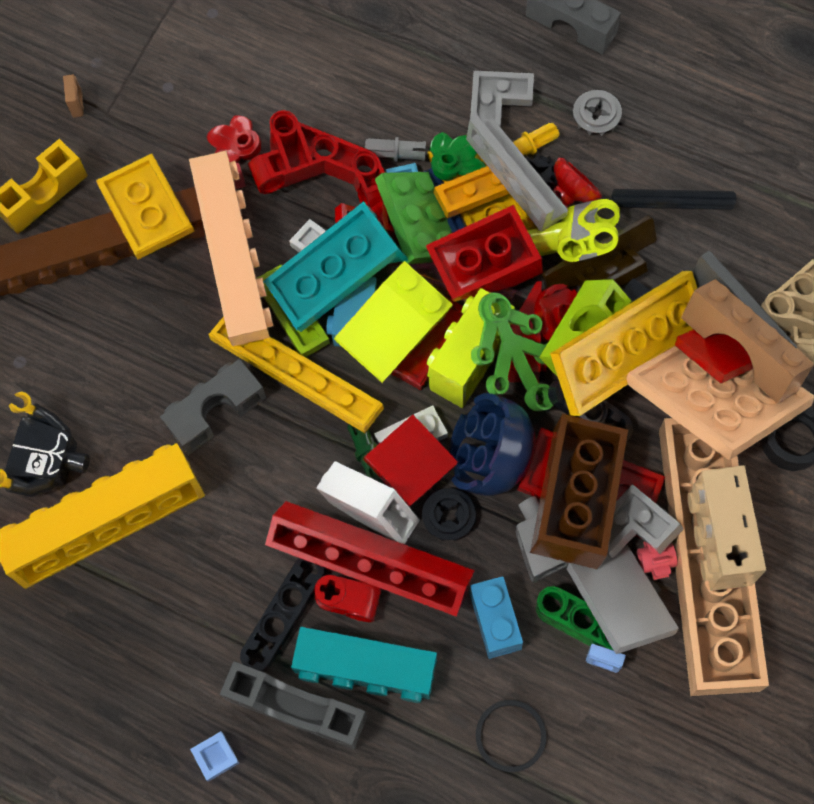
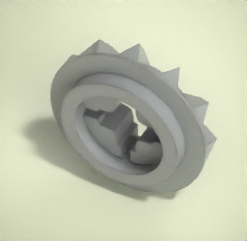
M591 90L583 93L575 101L573 107V119L577 122L578 129L583 128L587 130L589 135L591 133H600L602 136L609 130L613 131L622 116V108L618 99L611 93L603 90ZM599 105H601V115L595 121L592 118V112H595Z

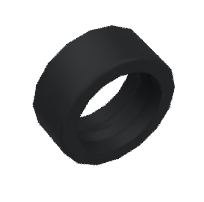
M809 407L791 420L801 422L807 426L814 436V410ZM776 430L761 439L763 452L773 464L781 469L799 471L814 465V446L805 455L796 456L781 449L776 442Z

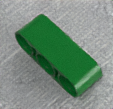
M555 586L546 587L539 593L535 608L536 614L543 622L588 646L595 644L613 650L612 646L606 641L605 634L584 600ZM547 598H554L559 601L561 609L557 612H549L543 607L542 602ZM578 614L587 615L591 620L592 626L587 629H581L575 625L573 617Z

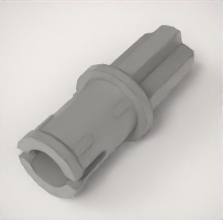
M395 137V140L368 138L365 142V149L375 153L378 158H394V162H397V159L425 161L426 141L399 140V137Z

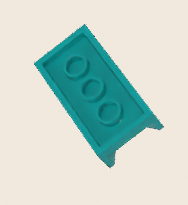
M363 201L266 278L264 283L296 330L302 332L387 264L401 261L407 262L408 257L393 241L377 219L375 212Z

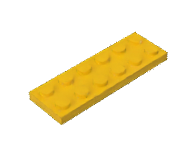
M692 271L680 272L550 353L571 416L583 415L628 385L626 378L630 371L675 346L677 336L693 330L691 326L681 319L694 290L697 289Z

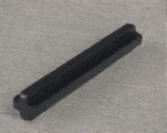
M613 189L611 200L618 207L732 210L736 205V193L734 191Z

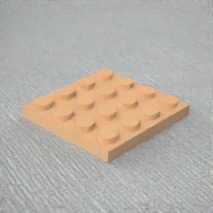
M676 346L630 371L626 378L630 387L728 460H731L811 407L814 401V395L800 387L796 393L782 402L776 403L753 382V369L721 384Z

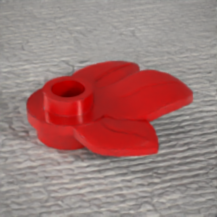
M236 115L231 119L229 126L219 125L207 133L208 142L217 149L215 153L227 151L229 162L236 161L237 163L241 158L245 160L253 159L261 151V138L257 132L253 131L252 122L247 117Z

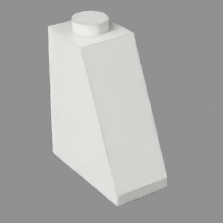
M334 461L328 472L323 475L321 482L316 488L333 506L381 536L405 544L420 521L395 489Z

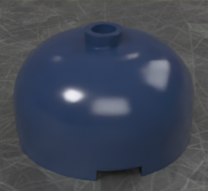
M483 393L474 398L475 405L468 415L461 414L455 425L449 453L456 459L458 464L455 466V476L451 481L459 489L482 496H494L512 489L526 474L534 455L535 431L529 415L519 404L495 394ZM467 436L485 442L486 445L477 447L468 443L461 445V443ZM465 471L481 475L486 478L483 481L477 479L475 480L471 478Z

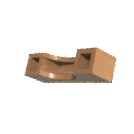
M716 279L694 290L681 319L704 339L717 333L736 339L750 356L754 372L753 382L776 403L782 402L800 389L814 366L811 360Z

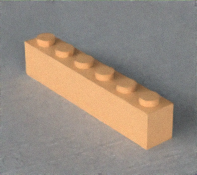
M227 151L189 159L230 343L232 346L270 338L268 327L273 326L269 307L263 309L261 297L267 295L263 278L256 279L254 268L260 267L256 248L249 249L247 238H252L253 234L249 218L243 220L241 209L246 208L242 189L236 191L234 183L235 180L240 179L236 161L229 162Z

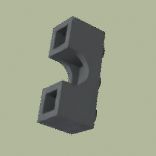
M527 0L526 6L527 17L550 29L557 20L569 23L577 32L578 43L602 55L618 32L621 12L597 0Z
M239 358L234 363L230 362L222 366L218 370L217 375L208 382L204 381L196 385L192 389L191 394L182 401L171 403L160 418L189 456L214 437L210 426L206 422V416L213 407L221 404L229 405L242 417L265 400L266 395L261 384Z

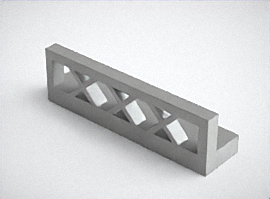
M478 115L469 120L466 140L537 228L543 232L565 218L568 209L496 121L491 118L483 123Z

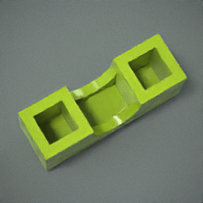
M613 279L585 281L539 358L557 376L550 353L629 305L631 302L630 298Z

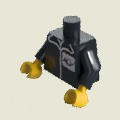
M18 392L14 394L23 399L24 407L18 408L11 403L9 404L10 410L14 413L26 412L28 414L27 417H21L5 471L0 469V489L4 487L7 492L34 497L53 490L55 486H64L69 471L86 473L89 467L90 456L89 454L75 452L77 442L71 436L70 428L55 413L37 403L32 405L31 398L27 393Z

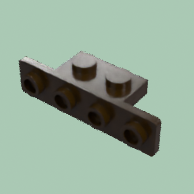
M647 215L618 231L617 246L608 253L577 262L563 261L543 272L542 277L545 288L556 284L567 285L566 288L569 289L576 285L581 288L587 280L613 279L621 287L633 278L635 279L648 272L646 261L636 252L656 242L657 237L653 218ZM612 235L601 240L599 243L610 242L613 239Z

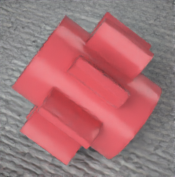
M643 542L644 547L637 549L638 562L645 573L651 572L653 580L669 577V574H671L670 568L677 567L678 565L673 543L671 542L659 554L648 543Z

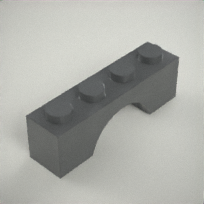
M235 661L232 663L220 695L226 701L353 750L356 748L367 719L366 712L332 698H324L283 683L264 672Z

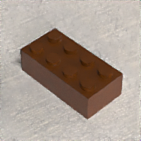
M561 414L553 431L530 553L593 569L599 568L608 553L628 435L627 429Z

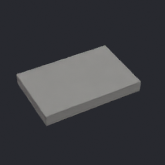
M625 545L614 558L607 554V557L598 569L573 563L568 564L567 571L616 654L673 636L677 633L679 629L628 545Z

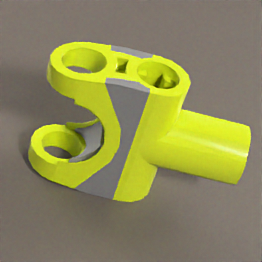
M609 199L589 201L568 207L567 216L561 219V222L555 223L543 232L538 228L528 230L540 256L558 252L565 261L577 262L608 253L617 246L618 231L614 226L619 221L620 209L615 202ZM602 208H609L615 215L610 219H603L598 216L597 212ZM601 232H608L612 235L613 239L608 243L602 244L596 241L595 237Z

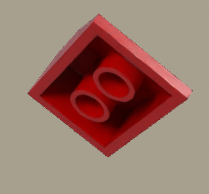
M514 205L426 245V249L453 302L467 299L469 296H476L480 288L490 293L516 286L543 273L542 258Z

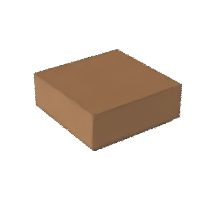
M74 74L63 76L65 102L73 118L81 117L84 114L82 89Z

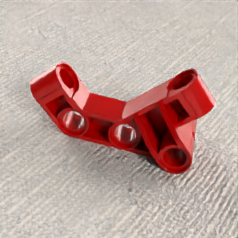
M281 110L272 115L270 118L271 152L260 154L248 163L260 194L273 193L281 188L325 173L353 184L360 203L364 201L370 208L382 201L375 178L385 172L375 153L300 123L290 111ZM325 149L330 151L331 154L321 156L317 152ZM364 165L372 170L365 173L358 170V167Z

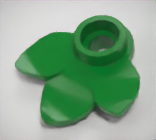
M441 132L433 138L430 145V151L433 155L431 168L437 178L448 181L454 179L457 175L463 176L486 167L481 160L475 158L477 152L466 140L467 135L458 136L453 140L449 135Z

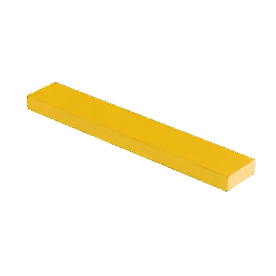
M224 316L209 333L211 341L363 433L367 432L384 409L383 403L272 337L232 346L228 338Z

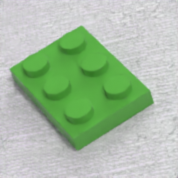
M429 172L381 173L375 178L401 250L408 257L406 263L433 262L426 249V245L451 234L452 231L434 195V184Z

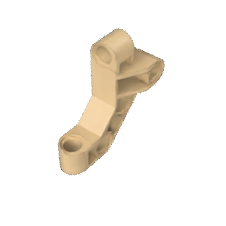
M812 259L778 290L770 293L761 307L797 345V349L814 363V259Z

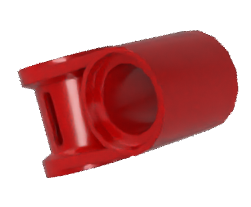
M326 575L321 577L315 585V601L325 611L371 623L375 619L382 589L362 581ZM329 587H334L335 594L337 595H333L331 600H326L325 593L322 591H327Z

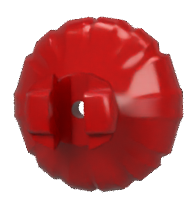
M558 158L554 165L558 185L552 191L566 208L570 207L575 201L585 203L602 198V193L580 170L565 158Z

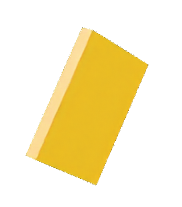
M152 153L96 180L137 260L194 232L193 226Z

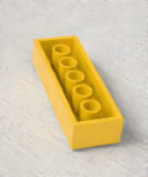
M177 443L172 446L164 445L153 452V456L143 461H132L123 467V471L111 477L104 476L95 480L92 483V487L82 492L67 494L61 499L60 503L53 507L38 509L30 514L29 519L19 524L13 523L1 528L0 562L6 575L24 589H27L205 497Z

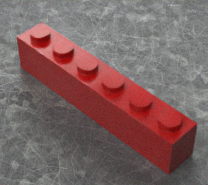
M288 501L273 514L265 543L266 546L456 617L466 599L475 571Z

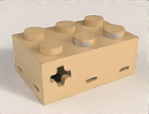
M745 465L704 470L700 473L697 481L693 483L691 493H688L687 496L690 513L696 514L698 526L694 527L695 542L697 547H702L704 560H701L700 564L702 578L704 582L709 581L710 591L752 586L766 571Z

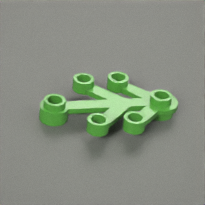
M499 293L486 294L481 298L478 306L479 315L484 321L479 345L472 349L471 359L479 366L490 364L493 361L494 351L492 346L497 331L501 338V345L495 373L488 377L486 381L487 391L495 395L507 392L509 388L508 375L512 360L527 391L525 394L526 405L533 411L550 409L553 404L548 397L549 385L538 383L524 353L534 356L539 364H545L539 357L547 344H540L516 335L509 323L520 326V330L525 335L537 334L542 329L541 318L536 314L527 315L511 309L509 300ZM491 305L495 309V314L492 313ZM529 320L533 323V329L529 327ZM481 349L485 353L484 360H482V358L480 357ZM496 379L500 383L499 390L495 387Z

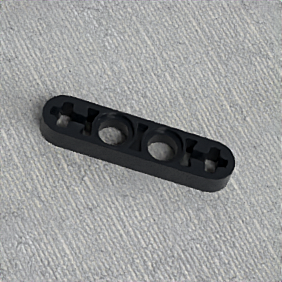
M301 558L296 560L240 653V660L243 665L261 672H265L271 667L314 596L317 581L325 576V567L315 564L318 573L316 575L312 573L308 575L305 584L310 586V588L306 590L301 584L293 582V580L297 578L301 582L305 575L302 566L304 564L310 566L312 562ZM289 590H297L302 594V600L296 607H288L283 603L284 594ZM280 619L284 623V630L279 636L271 637L266 634L265 626L269 620ZM262 636L266 642L274 644V647L270 649L266 645L261 654L265 658L262 664L256 662L252 666L250 665L252 660L248 655L251 651L254 653L259 651L262 643L257 638Z

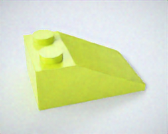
M404 261L342 328L334 340L383 383L444 318L453 304Z

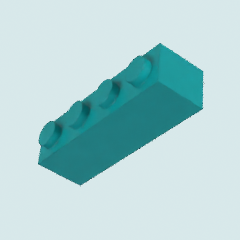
M300 627L291 668L294 673L299 674L298 679L302 681L319 683V678L332 680V686L352 690L353 685L367 687L366 692L373 695L387 696L389 691L401 694L400 699L421 703L422 698L430 699L437 653Z

